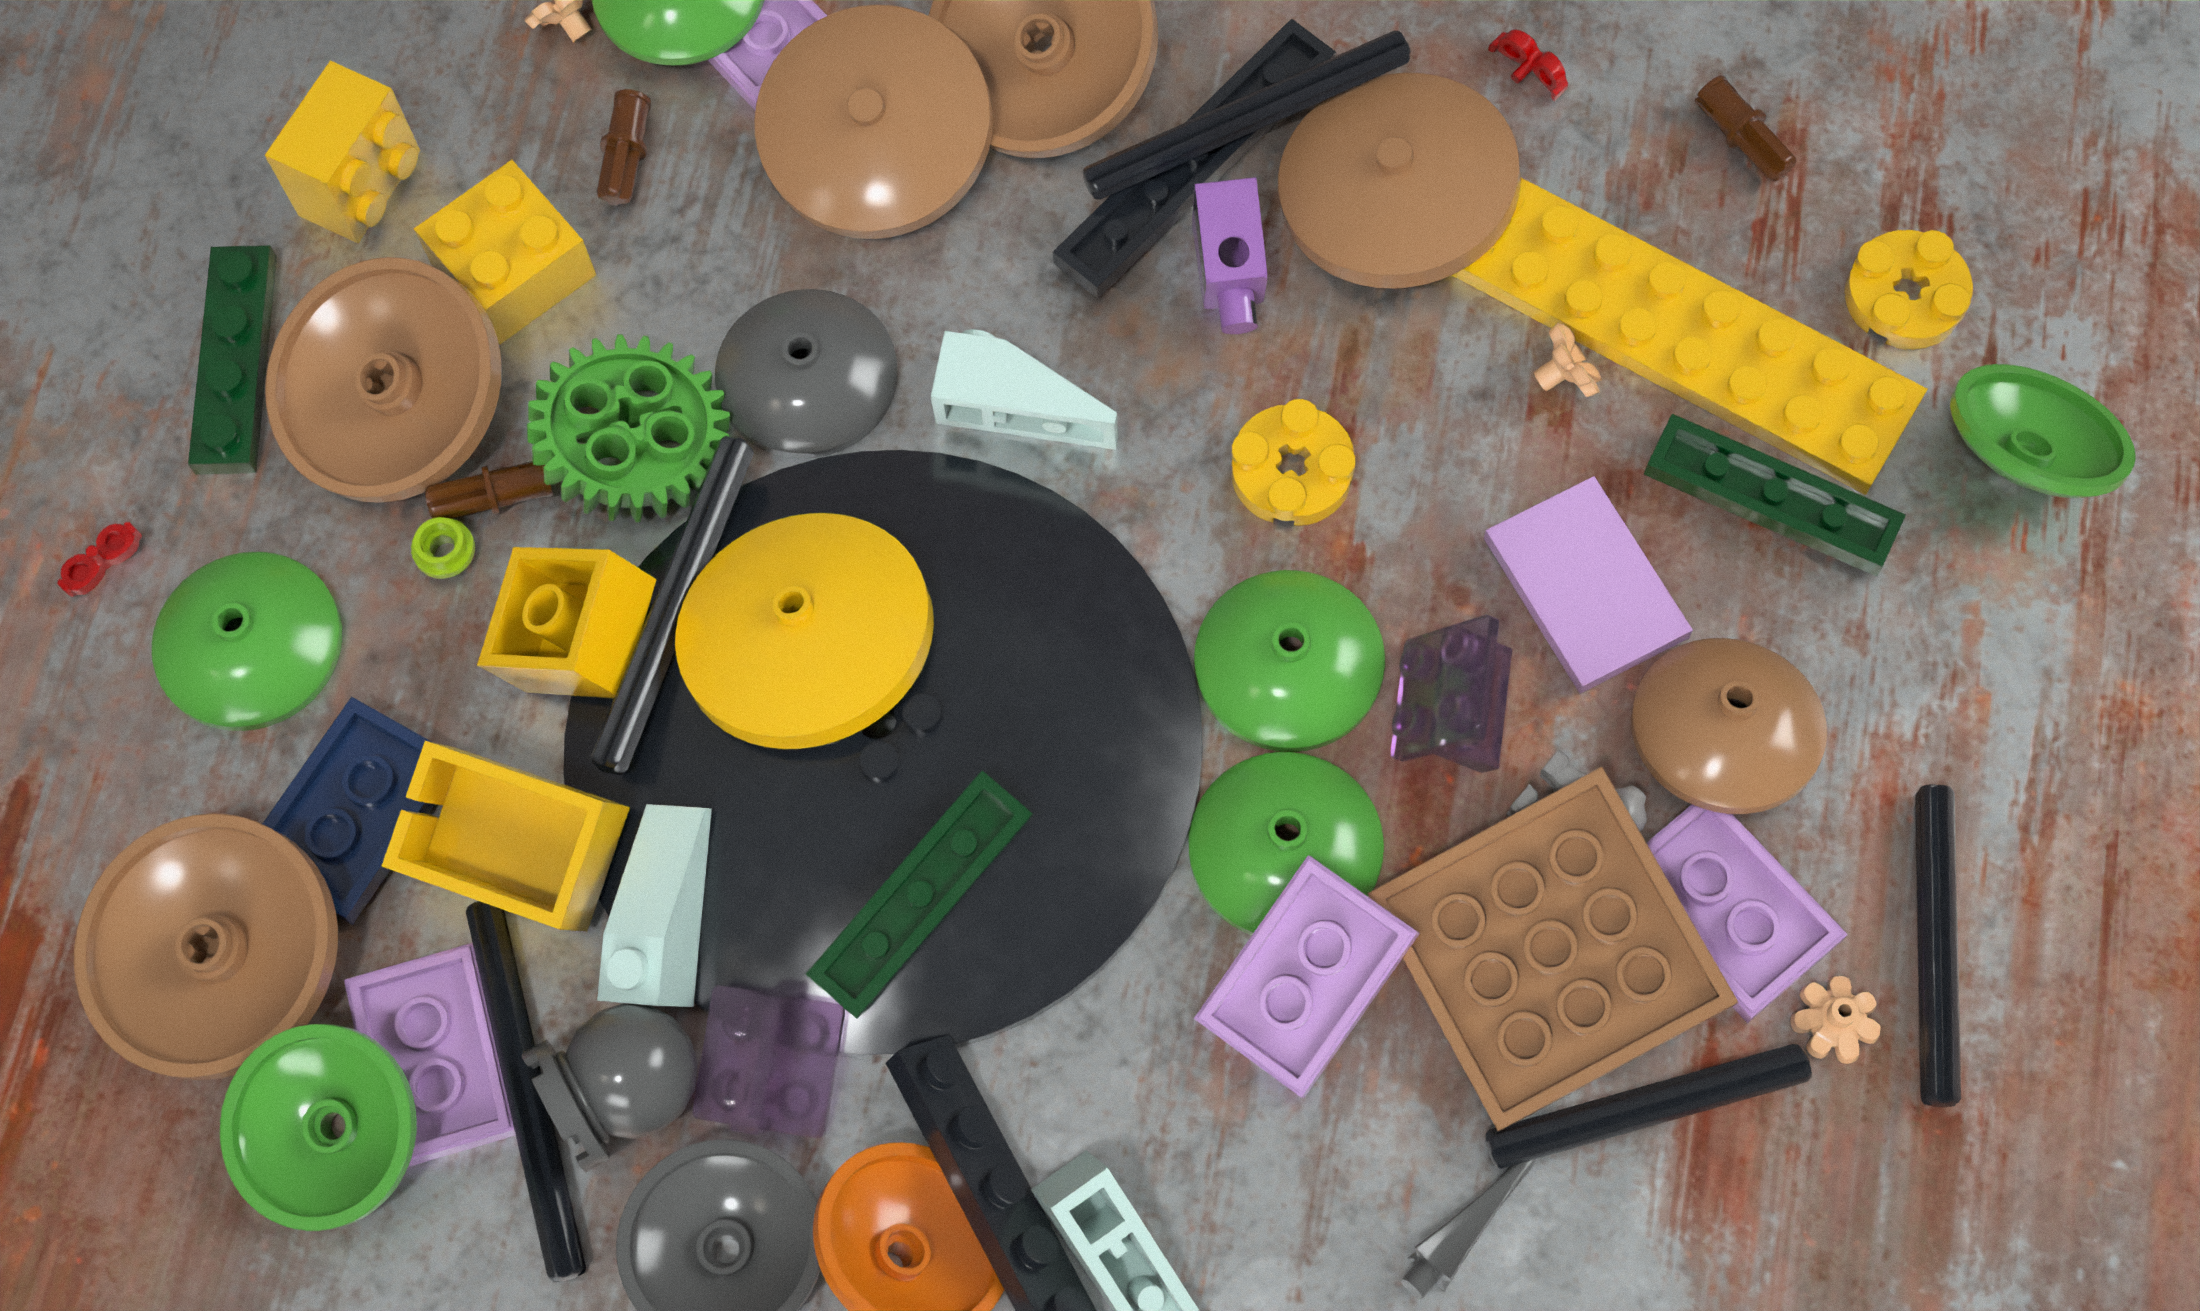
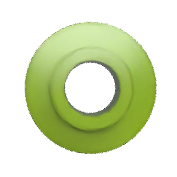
M445 517L432 518L424 522L417 529L411 544L412 558L417 567L424 574L438 579L450 578L463 572L471 563L475 553V542L469 529L460 521ZM446 543L454 545V549L446 556L435 557V552L439 546Z

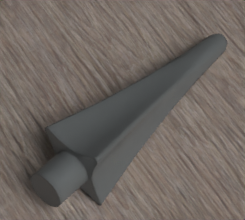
M1536 1159L1511 1166L1477 1199L1414 1247L1416 1252L1408 1257V1259L1415 1265L1401 1279L1404 1287L1412 1295L1422 1299L1436 1283L1443 1291L1447 1289L1487 1225L1513 1190L1534 1167Z

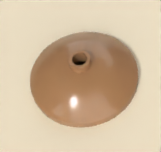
M1708 638L1692 641L1670 650L1647 670L1639 683L1631 708L1633 741L1642 762L1662 786L1678 798L1713 812L1750 814L1778 807L1795 797L1807 786L1816 773L1825 752L1827 742L1826 717L1821 701L1813 686L1793 664L1779 654L1763 646L1743 640ZM1728 699H1737L1746 704L1747 707L1736 708L1729 703Z

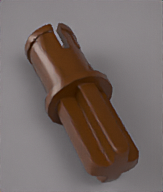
M1725 76L1715 77L1698 92V97L1694 100L1695 104L1720 127L1721 131L1726 135L1725 142L1730 148L1738 146L1760 171L1773 181L1780 180L1792 170L1797 162L1796 157L1764 124L1767 117L1761 109L1754 110L1737 93V90L1729 83Z
M623 89L615 92L609 130L606 135L602 136L599 145L604 155L596 192L599 199L608 202L610 206L616 207L620 204H628L631 201L639 161L645 159L647 155V146L643 139L648 112L651 108V99L646 94L632 89Z
M530 461L489 471L488 466L481 467L482 474L428 486L425 489V499L432 518H455L492 509L493 515L500 514V507L546 496L551 497L553 492L551 485L544 483L545 465H534Z

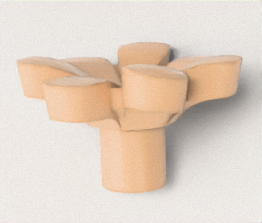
M584 0L544 2L535 7L524 20L532 29L539 24L543 27L548 24H560L572 42L577 41L592 30L579 11Z
M1558 322L1549 330V336L1553 342L1552 360L1534 371L1537 381L1545 391H1549L1559 383L1567 380L1568 382L1575 383L1586 397L1600 393L1596 384L1602 381L1599 371L1591 363L1583 362L1586 358L1580 347L1575 343L1573 332L1570 328Z
M1834 976L1830 978L1827 984V991L1823 986L1815 982L1806 984L1800 990V998L1809 1008L1793 1013L1790 1017V1025L1796 1033L1811 1032L1813 1034L1806 1044V1049L1815 1058L1822 1059L1826 1057L1831 1048H1835L1836 1056L1841 1063H1853L1859 1058L1858 1040L1874 1044L1880 1036L1881 1026L1875 1020L1867 1018V1015L1874 1012L1876 1008L1875 998L1869 992H1862L1856 996L1851 994V982L1847 977Z

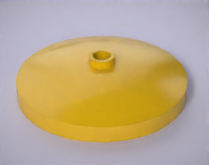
M809 513L794 515L769 522L745 533L722 549L700 572L690 587L678 616L675 634L677 662L682 678L702 712L725 732L748 743L769 748L802 749L817 747L844 739L865 729L884 716L905 696L921 672L929 653L934 627L933 607L928 588L914 558L895 537L870 522L841 514Z

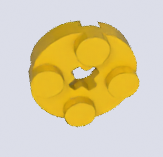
M1897 230L1879 235L1860 247L1846 280L1844 293L1848 311L1861 329L1868 333L1871 328L1878 335L1886 337L1885 344L1899 349L1914 350L1936 345L1944 341L1953 332L1955 326L1962 321L1969 308L1973 295V283L1967 264L1961 255L1954 250L1951 238L1945 233L1937 230H1930L1924 233L1915 230ZM1901 279H1908L1916 282L1922 289H1920L1917 300H1910L1906 292H1896L1893 286L1898 285Z
M1294 399L1285 405H1277L1259 412L1244 424L1232 444V484L1243 505L1260 519L1273 523L1274 518L1281 521H1294V526L1310 525L1329 517L1346 500L1355 471L1353 444L1343 426L1326 412L1317 410L1316 406L1310 401ZM1290 453L1303 456L1306 459L1304 461L1306 472L1300 476L1293 470L1282 474L1277 469L1282 464V456Z

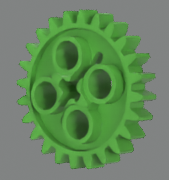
M617 334L615 349L606 350L604 345L597 338L592 339V355L588 357L574 347L570 348V368L553 361L550 364V381L537 380V400L529 401L528 420L531 422L527 423L528 443L534 444L532 446L533 464L545 465L544 483L551 485L563 481L561 485V500L564 502L573 499L579 494L583 495L585 514L591 513L599 503L607 505L609 521H614L617 518L621 507L630 508L635 522H641L643 507L652 506L655 512L661 518H664L667 514V500L671 498L682 507L687 508L690 504L689 487L699 491L719 440L724 436L729 437V434L725 432L729 431L730 412L722 410L721 407L724 401L723 390H711L713 375L711 371H704L693 375L695 356L690 354L678 362L672 360L673 344L670 342L663 346L658 353L650 351L649 336H643L635 349L628 348L623 334ZM643 390H650L656 392L658 395L653 397H644L638 395L637 392ZM584 407H592L600 410V412L584 414L577 410ZM671 440L681 445L676 448H666L657 443ZM611 457L619 459L622 463L607 466L598 461Z

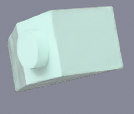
M976 329L965 330L962 333L944 332L931 393L935 424L1116 450L1118 442L1116 411L1006 339H999L988 332Z
M646 804L603 934L597 1001L653 1006L694 1007L712 809Z
M1087 1150L1031 1189L1056 1230L1112 1311H1199L1109 1169Z

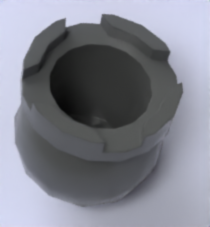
M623 1003L598 1011L576 1029L566 1052L563 1050L556 1052L546 1039L522 1053V1058L528 1067L530 1066L534 1069L541 1065L544 1073L531 1080L562 1139L565 1141L572 1137L575 1144L581 1142L586 1151L575 1156L577 1163L585 1173L610 1159V1154L605 1144L609 1142L610 1136L638 1139L662 1131L683 1113L695 1091L698 1062L691 1038L674 1017L651 1005Z

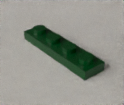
M270 245L211 247L188 459V465L195 475L256 473L277 262V256Z
M1671 414L1643 474L1874 576H1878L1906 516V514L1675 414Z
M982 770L805 975L852 1016L858 1019L1031 819L1033 813Z

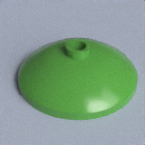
M592 0L600 27L618 48L637 59L670 66L698 63L727 51L750 31L757 21L764 4V0Z
M1984 365L1965 373L1952 392L1950 399L1951 414L1962 439L1992 470L2018 486L2057 497L2087 498L2107 494L2118 489L2133 470L2136 460L2135 448L2131 437L2121 422L2095 398L2058 377L2017 365Z
M243 552L228 555L194 571L174 589L166 600L153 631L152 662L160 686L169 699L182 712L199 723L228 731H249L269 727L292 717L304 709L328 683L341 652L343 638L341 616L332 594L323 581L313 571L298 561L268 552ZM237 617L243 618V622L238 629L231 632L225 631L226 625L232 619Z
M1279 570L1258 574L1236 584L1225 592L1205 616L1196 638L1194 652V669L1198 689L1203 701L1216 720L1225 729L1243 741L1260 748L1280 752H1300L1321 748L1350 733L1363 721L1373 707L1380 692L1385 668V652L1380 630L1370 611L1362 601L1347 588L1329 578L1298 570ZM1286 637H1294L1303 646L1297 651L1290 652L1284 650L1279 642Z
M1275 752L1262 754L1244 760L1229 768L1203 794L1193 814L1190 826L1189 860L1199 891L1205 901L1223 920L1249 935L1255 932L1308 855L1367 896V893L1373 891L1376 886L1383 862L1384 841L1382 827L1377 811L1367 793L1349 774L1326 760L1303 753ZM1282 824H1291L1298 829L1300 834L1292 841H1284L1276 835L1275 830Z
M310 1024L291 1028L271 1037L257 1047L245 1059L234 1075L225 1095L220 1118V1143L224 1163L234 1186L251 1207L269 1220L285 1227L305 1231H320L350 1225L380 1207L392 1195L405 1175L412 1158L417 1133V1117L413 1093L402 1068L395 1058L376 1040L366 1034L348 1027L331 1024ZM337 1114H340L345 1121V1130L339 1138L332 1131V1121Z

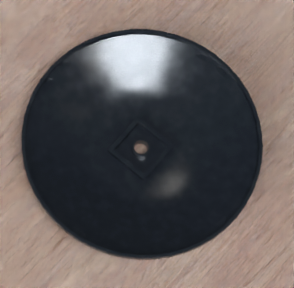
M910 450L859 451L822 457L777 470L740 487L712 559L727 545L745 533L769 522L794 515L809 513L841 514L870 522L895 537L914 558L931 597L934 627L932 642L924 666L905 696L888 711L896 719L895 727L889 735L873 739L859 731L844 739L817 747L778 749L748 743L732 736L714 724L702 712L688 690L680 673L675 650L627 772L623 775L602 772L591 763L590 759L614 698L571 696L564 736V785L630 807L599 896V901L609 916L646 804L712 809L694 996L695 1006L744 1033L780 1046L827 1056L860 1059L891 1058L898 1050L947 1034L950 1035L956 1048L995 1037L1036 1018L1062 1002L1102 971L1134 937L1157 905L1176 870L1189 836L1196 808L1203 754L1200 701L1194 670L1182 634L1163 596L1150 577L1113 534L1087 512L1058 493L1020 474L978 460L943 453ZM686 522L677 527L638 566L639 569L656 579L645 621ZM983 770L1032 812L1033 816L862 1015L856 1019L806 976V972Z

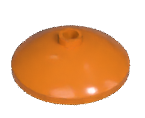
M896 1142L867 1148L843 1163L826 1183L818 1199L814 1214V1248L819 1267L827 1284L848 1311H991L995 1307L1004 1288L930 1147L915 1143ZM888 1252L896 1254L901 1259L903 1267L896 1265L889 1258Z

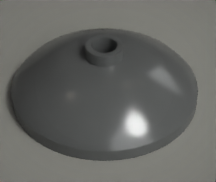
M801 289L783 292L767 298L750 308L727 332L718 351L715 364L716 390H723L724 401L721 407L722 410L730 412L729 422L734 429L758 448L772 454L791 458H815L831 455L862 440L880 423L887 413L895 395L898 378L894 345L881 321L868 308L856 300L836 292L820 289ZM806 348L811 350L810 355L806 358L795 359L791 357L798 349Z
M717 1139L695 1143L679 1149L658 1162L646 1173L631 1193L621 1215L617 1231L616 1259L622 1285L628 1298L637 1311H799L810 1296L821 1270L813 1242V1220L817 1200L801 1174L783 1157L763 1146L741 1140ZM727 1240L738 1242L739 1253L733 1261L728 1263L717 1261L716 1250L722 1242Z

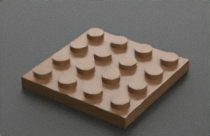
M1603 767L1367 893L1369 898L1420 933L1404 955L1403 960L1498 1132L1738 1003Z

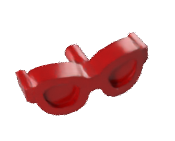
M1517 29L1510 30L1508 33L1502 32L1489 44L1488 51L1494 53L1498 50L1502 55L1521 64L1511 74V79L1515 83H1520L1533 71L1536 77L1551 92V98L1554 102L1567 90L1566 72L1561 61L1552 52H1541L1535 40L1527 33Z
M125 522L124 525L116 523L108 525L98 534L96 546L91 545L87 547L86 554L74 555L63 564L61 568L62 579H59L57 584L70 597L89 593L102 581L107 569L112 565L123 563L138 550L139 540L142 537L141 533L130 522Z

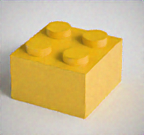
M330 60L272 143L265 157L298 216L359 244L369 227L375 226L383 217L387 200L400 181L407 179L414 171L418 161V154L421 150L392 88Z
M513 160L504 164L414 228L431 265L466 287L483 306L493 324L499 344H502L596 276L583 239Z
M513 547L477 666L526 693L614 698L641 634L656 579L609 549Z

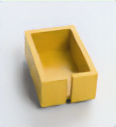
M425 741L406 797L419 802L443 805L440 816L401 810L382 867L559 930L588 932L630 807L456 747Z

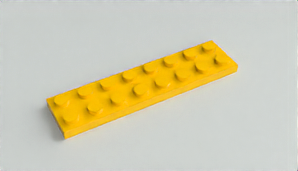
M1520 177L1521 184L1517 206L1503 234L1483 256L1451 276L1549 328H1552L1558 322L1564 324L1571 329L1575 341L1854 490L1867 495L1928 390L1927 388Z

